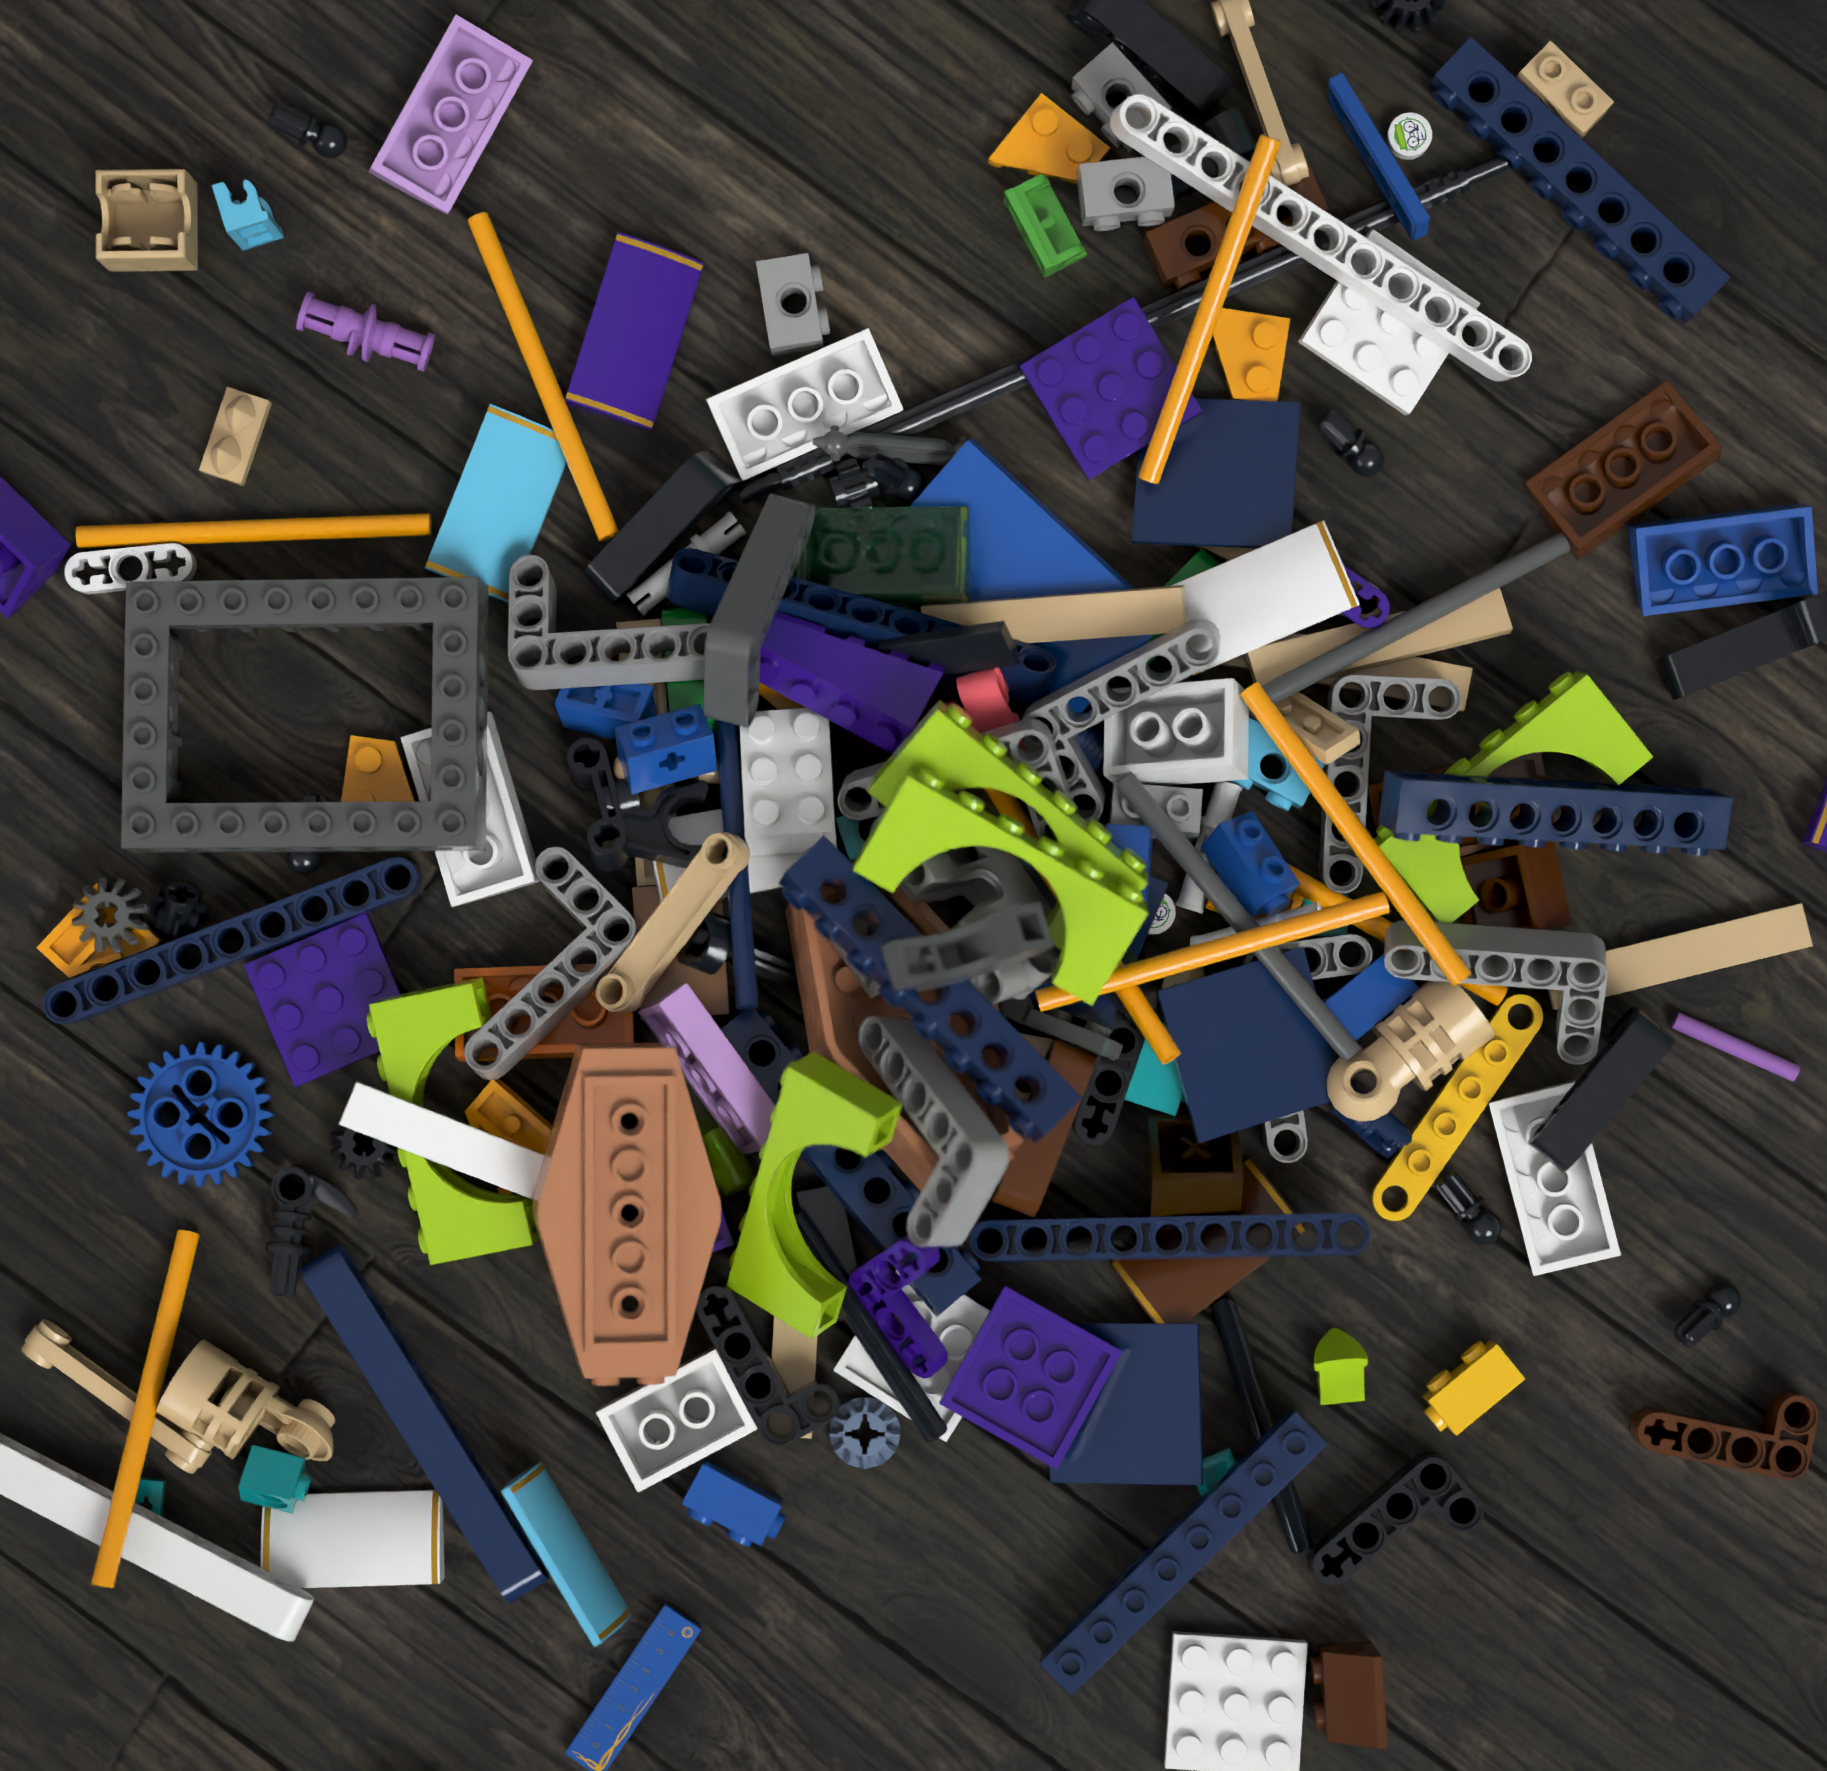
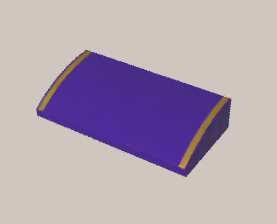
M620 232L617 233L565 398L568 406L652 432L704 263L659 245Z

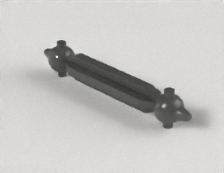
M833 425L824 436L813 438V445L822 448L831 456L832 461H839L840 456L845 452L859 459H869L870 454L880 453L890 460L899 459L907 463L944 465L952 459L968 438L965 436L959 437V442L953 446L943 439L864 432H856L846 436L843 432L839 431V426Z

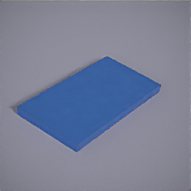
M974 438L966 441L884 536L953 602H962L963 538L969 542L968 601L1135 589ZM961 509H967L968 522L964 526V536L962 535ZM1154 634L1028 644L1042 647L1051 652L1056 658L1057 666L1049 687V691L1053 693L1145 645ZM1081 696L1073 697L1068 701L1071 709L1077 713H1082L1091 703L1088 699Z

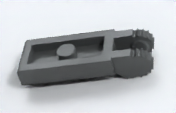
M1012 997L1001 1001L1000 1011L1003 1012V1016L1113 1061L1118 1060L1124 1045L1110 1039L1112 1030L1090 1021L1086 1022L1084 1028L1071 1024L1074 1018L1073 1015L1057 1008L1047 1010V1013L1045 1011L1041 1012L1038 1002L1028 997L1024 999Z

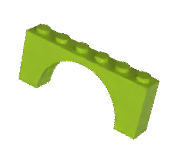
M1577 671L1573 675L1571 672H1566L1558 677L1549 686L1548 689L1551 691L1549 695L1539 703L1533 700L1523 706L1514 715L1516 719L1514 724L1504 732L1498 729L1489 734L1479 744L1482 749L1469 761L1466 758L1460 759L1448 768L1445 774L1488 776L1502 764L1522 755L1536 752H1560L1571 754L1584 760L1600 772L1608 782L1619 786L1652 759L1653 756L1588 674ZM1437 799L1428 805L1426 817L1431 816L1435 812ZM1382 825L1375 830L1378 836L1374 838V841L1435 922L1453 923L1479 901L1465 876L1460 859L1459 843L1441 842L1435 839V835L1421 834L1420 841H1406L1394 838V832Z
M939 700L869 782L867 792L885 807L909 767L918 773L921 768L932 771L944 779L945 784L943 787L950 791L961 788L981 787L1006 792L1025 801L1043 816L1055 833L1060 846L1065 849L1064 856L1076 863H1079L1081 859H1085L1095 864L1105 872L1103 878L1117 886L1122 881L1142 891L1148 884V872L1144 869L1147 864L1137 853L1127 847L1122 851L1110 841L1112 838L1111 833L1102 824L1094 819H1091L1089 822L1085 821L1075 812L1077 806L1067 795L1059 790H1056L1054 794L1040 783L1043 778L1032 766L1024 761L1019 765L1005 754L1008 749L997 737L989 732L984 736L970 725L973 721L972 718L954 703H951L948 707ZM1058 899L1051 913L1046 918L1053 944L1062 951L1065 936V919Z
M909 767L857 855L853 871L893 893L899 883L917 865L949 849L963 846H988L1011 852L1023 858L1048 880L1060 901L1064 914V942L1058 962L1052 971V983L1092 1006L1149 913L1147 902L1142 900L1144 894L1126 882L1121 881L1117 886L1104 879L1105 872L1085 859H1081L1079 863L1063 855L1065 849L1053 840L1041 836L1038 841L1023 832L1025 826L1016 819L1003 813L997 818L983 810L985 803L966 791H961L957 795L943 787L945 784L944 779L932 771L921 768L918 773Z
M483 977L389 996L369 1004L370 1012L367 1013V1025L371 1036L377 1038L381 1054L377 1058L378 1071L381 1079L387 1081L390 1094L423 1107L427 1077L442 1050L460 1034L483 1027L492 1018ZM398 1147L400 1163L404 1168L407 1167L411 1184L408 1186L409 1203L414 1211H418L421 1224L418 1230L419 1245L422 1252L428 1254L430 1265L530 1246L540 1239L532 1214V1199L520 1194H501L482 1189L461 1178L448 1166Z
M816 1052L810 1053L797 1062H791L782 1073L780 1084L783 1087L779 1101L774 1106L770 1115L772 1126L768 1139L760 1150L759 1158L762 1160L758 1175L753 1180L749 1189L751 1200L748 1211L739 1224L741 1235L738 1246L729 1260L731 1271L726 1285L811 1340L837 1322L847 1286L833 1277L819 1263L800 1233L791 1199L792 1176L796 1162L806 1146L815 1144L837 1145L853 1150L865 1157L869 1156L891 1142L903 1104Z

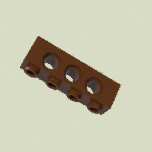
M1306 161L1309 177L1287 187L1325 212H1328V205L1309 163ZM1212 202L1145 232L1143 243L1164 289L1174 284L1177 290L1201 280L1199 273L1213 268L1226 232L1225 225L1229 222L1232 212L1217 202ZM1287 208L1289 217L1279 222L1284 226L1291 227L1293 215ZM1251 226L1242 254L1256 249L1257 254H1262L1279 246L1280 243L1254 226ZM1191 238H1200L1207 243L1209 252L1203 256H1193L1187 251L1185 242Z

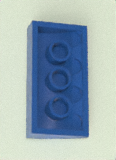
M1804 503L1628 525L1633 574L1642 616L1818 594L1812 506Z

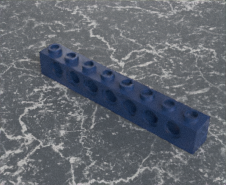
M1470 37L1434 75L1429 84V87L1434 90L1432 92L1434 99L1446 110L1451 111L1454 109L1466 120L1464 122L1465 127L1474 137L1481 141L1487 139L1498 150L1496 154L1506 158L1509 169L1513 171L1519 169L1531 180L1529 182L1530 188L1540 198L1546 201L1551 199L1563 210L1561 212L1563 219L1571 227L1578 231L1581 229L1585 230L1595 240L1593 245L1602 256L1610 261L1616 259L1627 269L1625 274L1632 284L1643 291L1648 289L1660 300L1658 306L1668 317L1675 321L1680 319L1686 324L1731 278L1474 38ZM1471 86L1483 87L1489 94V101L1485 103L1474 101L1469 95L1468 88ZM1506 115L1516 117L1521 124V131L1518 133L1506 131L1501 124V117ZM1537 145L1548 147L1553 153V162L1543 163L1537 160L1533 153V147ZM1576 175L1582 178L1586 186L1585 192H1572L1566 185V176ZM1600 205L1613 207L1617 212L1618 221L1616 223L1603 221L1599 216L1598 207ZM1631 236H1644L1650 244L1649 253H1639L1634 250L1631 245ZM1664 265L1676 266L1681 271L1682 282L1678 284L1669 282L1663 274Z
M1385 770L1378 824L1393 831L1394 838L1406 841H1420L1421 834L1435 835V839L1441 842L1462 843L1464 836L1477 837V842L1488 845H1503L1504 839H1518V844L1545 847L1546 841H1559V846L1582 850L1586 849L1587 843H1600V848L1619 852L1627 851V845H1640V849L1643 851L1659 854L1667 853L1668 847H1680V851L1683 853L1705 856L1708 854V849H1726L1733 797L1710 788L1620 784L1618 786L1613 783ZM1437 799L1435 812L1431 816L1426 817L1428 805ZM1479 802L1478 812L1473 818L1468 819L1470 807L1474 803ZM1520 804L1518 816L1513 821H1510L1512 809ZM1561 806L1559 818L1552 823L1553 812ZM1602 809L1600 820L1593 825L1595 813ZM1642 811V819L1640 823L1634 827V819L1636 815ZM1682 814L1680 825L1674 829L1676 818Z
M823 836L784 873L778 882L783 887V896L793 907L798 910L803 908L815 920L814 926L822 937L831 943L836 941L848 953L846 958L857 972L862 975L869 974L880 986L878 990L885 1001L895 1008L900 1006L912 1018L911 1025L922 1038L927 1041L931 1039L935 1041L945 1052L943 1057L950 1067L960 1074L965 1072L977 1084L975 1089L986 1103L993 1107L998 1105L1009 1117L1008 1124L1014 1132L1023 1139L1030 1138L1034 1143L1038 1142L1083 1097L967 980L934 988L936 993L935 1002L922 1000L916 988L894 991L881 946L894 940L923 937V935L867 878L853 871L854 865ZM830 886L836 889L840 895V903L831 904L826 902L821 897L820 887ZM856 918L866 920L872 928V935L865 937L857 934L853 929L852 920ZM950 1016H959L966 1021L968 1035H959L951 1029L949 1024ZM982 1049H992L999 1055V1068H992L984 1063ZM1015 1081H1023L1030 1086L1033 1093L1031 1101H1024L1016 1095L1014 1090Z
M754 1008L745 1009L720 1030L771 1101L776 1105L780 1097L777 1086L780 1083L782 1073L791 1062H797L804 1056L794 1044L790 1043L786 1047L775 1033L779 1030V1027L764 1009L760 1012H757ZM755 1046H766L772 1051L774 1060L768 1066H757L750 1060L749 1051ZM829 1144L806 1146L800 1154L801 1157L880 1251H883L901 1238L893 1230V1220L901 1215L909 1217L920 1194L908 1180L905 1179L902 1183L899 1182L889 1170L894 1166L893 1162L881 1148L867 1157L857 1153L859 1157L858 1166L853 1169H843L835 1160V1152L843 1147ZM871 1181L882 1183L888 1192L887 1200L881 1204L869 1202L864 1195V1186ZM954 1246L938 1247L939 1252L945 1259L943 1271L939 1273L927 1271L909 1284L936 1318L981 1280L976 1273L980 1266L964 1248L958 1252ZM914 1251L909 1252L913 1260L918 1257Z
M1293 1405L1041 1653L1040 1665L1072 1696L1328 1445L1326 1436Z

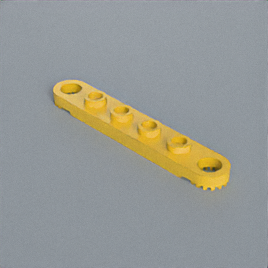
M1523 994L1512 995L1499 1005L1489 1020L1495 1036L1464 1061L1461 1060L1412 1130V1142L1399 1149L1381 1178L1374 1185L1371 1193V1203L1378 1215L1390 1221H1400L1413 1213L1540 1029L1543 1022V1011L1540 1004L1534 998ZM1515 1004L1527 1006L1532 1014V1020L1529 1025L1521 1030L1512 1027L1508 1021V1012ZM1396 1185L1405 1191L1406 1203H1404L1400 1210L1389 1211L1382 1203V1194L1386 1188Z

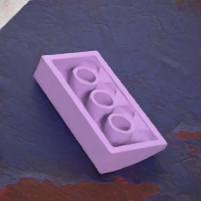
M456 14L368 172L419 201L448 214L533 60Z
M685 983L640 1009L638 1014L659 1043L667 1042L675 1047L684 1078L738 1153L744 1155L760 1151L770 1133L772 1126L770 1115L775 1105L690 986Z

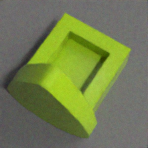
M1331 1328L1323 1336L1314 1354V1370L1317 1371L1320 1405L1365 1401L1364 1367L1368 1365V1355L1353 1337L1338 1328Z

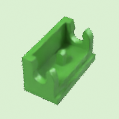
M1040 174L1004 192V203L1044 278L1087 256V252L1080 243L1047 176L1045 177L1044 174Z

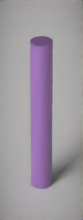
M1677 1012L1672 1020V1029L1794 1082L1799 1074V1065L1680 1012Z

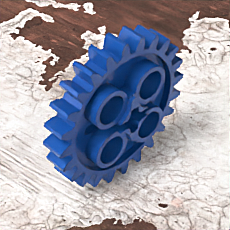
M207 1042L198 1043L196 1054H193L188 1044L180 1045V1058H177L171 1051L163 1052L166 1065L162 1066L157 1062H150L148 1065L154 1076L152 1078L138 1076L137 1078L138 1082L146 1088L144 1093L130 1094V1098L141 1103L140 1109L127 1112V1116L140 1119V1125L129 1131L131 1135H143L145 1139L136 1148L137 1152L150 1149L153 1154L149 1158L147 1165L154 1166L162 1161L164 1167L161 1176L164 1178L169 1177L177 1170L178 1184L181 1185L186 1184L192 1174H194L197 1187L205 1186L208 1174H210L215 1185L223 1183V1170H226L233 1178L239 1177L240 1170L237 1163L240 1162L247 1167H252L255 1162L249 1152L251 1150L265 1152L266 1150L265 1146L258 1141L259 1136L273 1134L270 1128L262 1125L263 1119L275 1116V1112L263 1109V1103L274 1098L273 1094H260L258 1090L267 1081L266 1077L252 1079L250 1075L255 1069L256 1064L250 1062L242 1067L239 1066L242 1055L240 1051H235L228 1058H225V1045L217 1044L212 1054H209ZM200 1070L207 1072L212 1080L211 1089L205 1095L197 1093L192 1084L194 1075ZM175 1085H179L185 1095L195 1106L207 1105L209 1107L206 1113L207 1119L230 1137L228 1144L221 1140L219 1134L208 1122H195L194 1118L198 1114L197 1110L174 1092L173 1087ZM168 1101L176 1104L180 1111V1118L174 1126H168L161 1119V1109ZM230 1102L240 1105L243 1111V1119L236 1127L227 1124L223 1116L224 1108ZM198 1133L206 1135L211 1142L210 1153L205 1158L198 1157L192 1150V1140Z

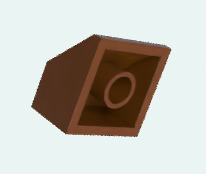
M1546 841L1545 847L1515 845L1460 858L1467 881L1479 899L1476 904L1463 913L1465 924L1551 930L1572 925L1554 841Z
M1371 1641L1318 1644V1657H1311L1312 1681L1314 1685L1320 1684L1321 1702H1314L1316 1730L1323 1729V1734L1330 1743L1376 1749L1388 1748L1383 1660L1381 1654Z

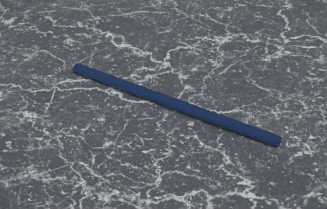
M707 615V624H711L714 616ZM715 720L723 832L737 835L745 841L738 727L734 724ZM728 845L724 849L725 859L727 858L729 852ZM747 864L727 888L737 1009L759 1007Z

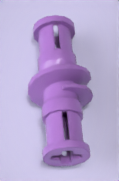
M306 293L296 323L297 330L303 331L305 328L329 335L331 339L340 342L347 341L349 342L347 355L353 356L361 346L362 360L365 362H369L373 351H376L379 355L388 358L395 357L418 365L417 370L424 372L436 334L429 332L425 336L402 328L399 324L378 320L375 304H371L364 314H360L352 308L343 305L339 307L315 299L314 293Z

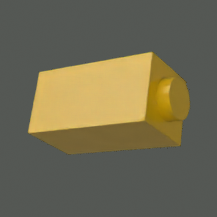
M1491 1340L1485 1345L1482 1341L1472 1345L1461 1355L1460 1358L1464 1361L1451 1373L1447 1369L1439 1372L1426 1384L1429 1391L1422 1397L1429 1404V1407L1424 1410V1413L1440 1432L1447 1427L1457 1436L1525 1380L1524 1376L1502 1349Z

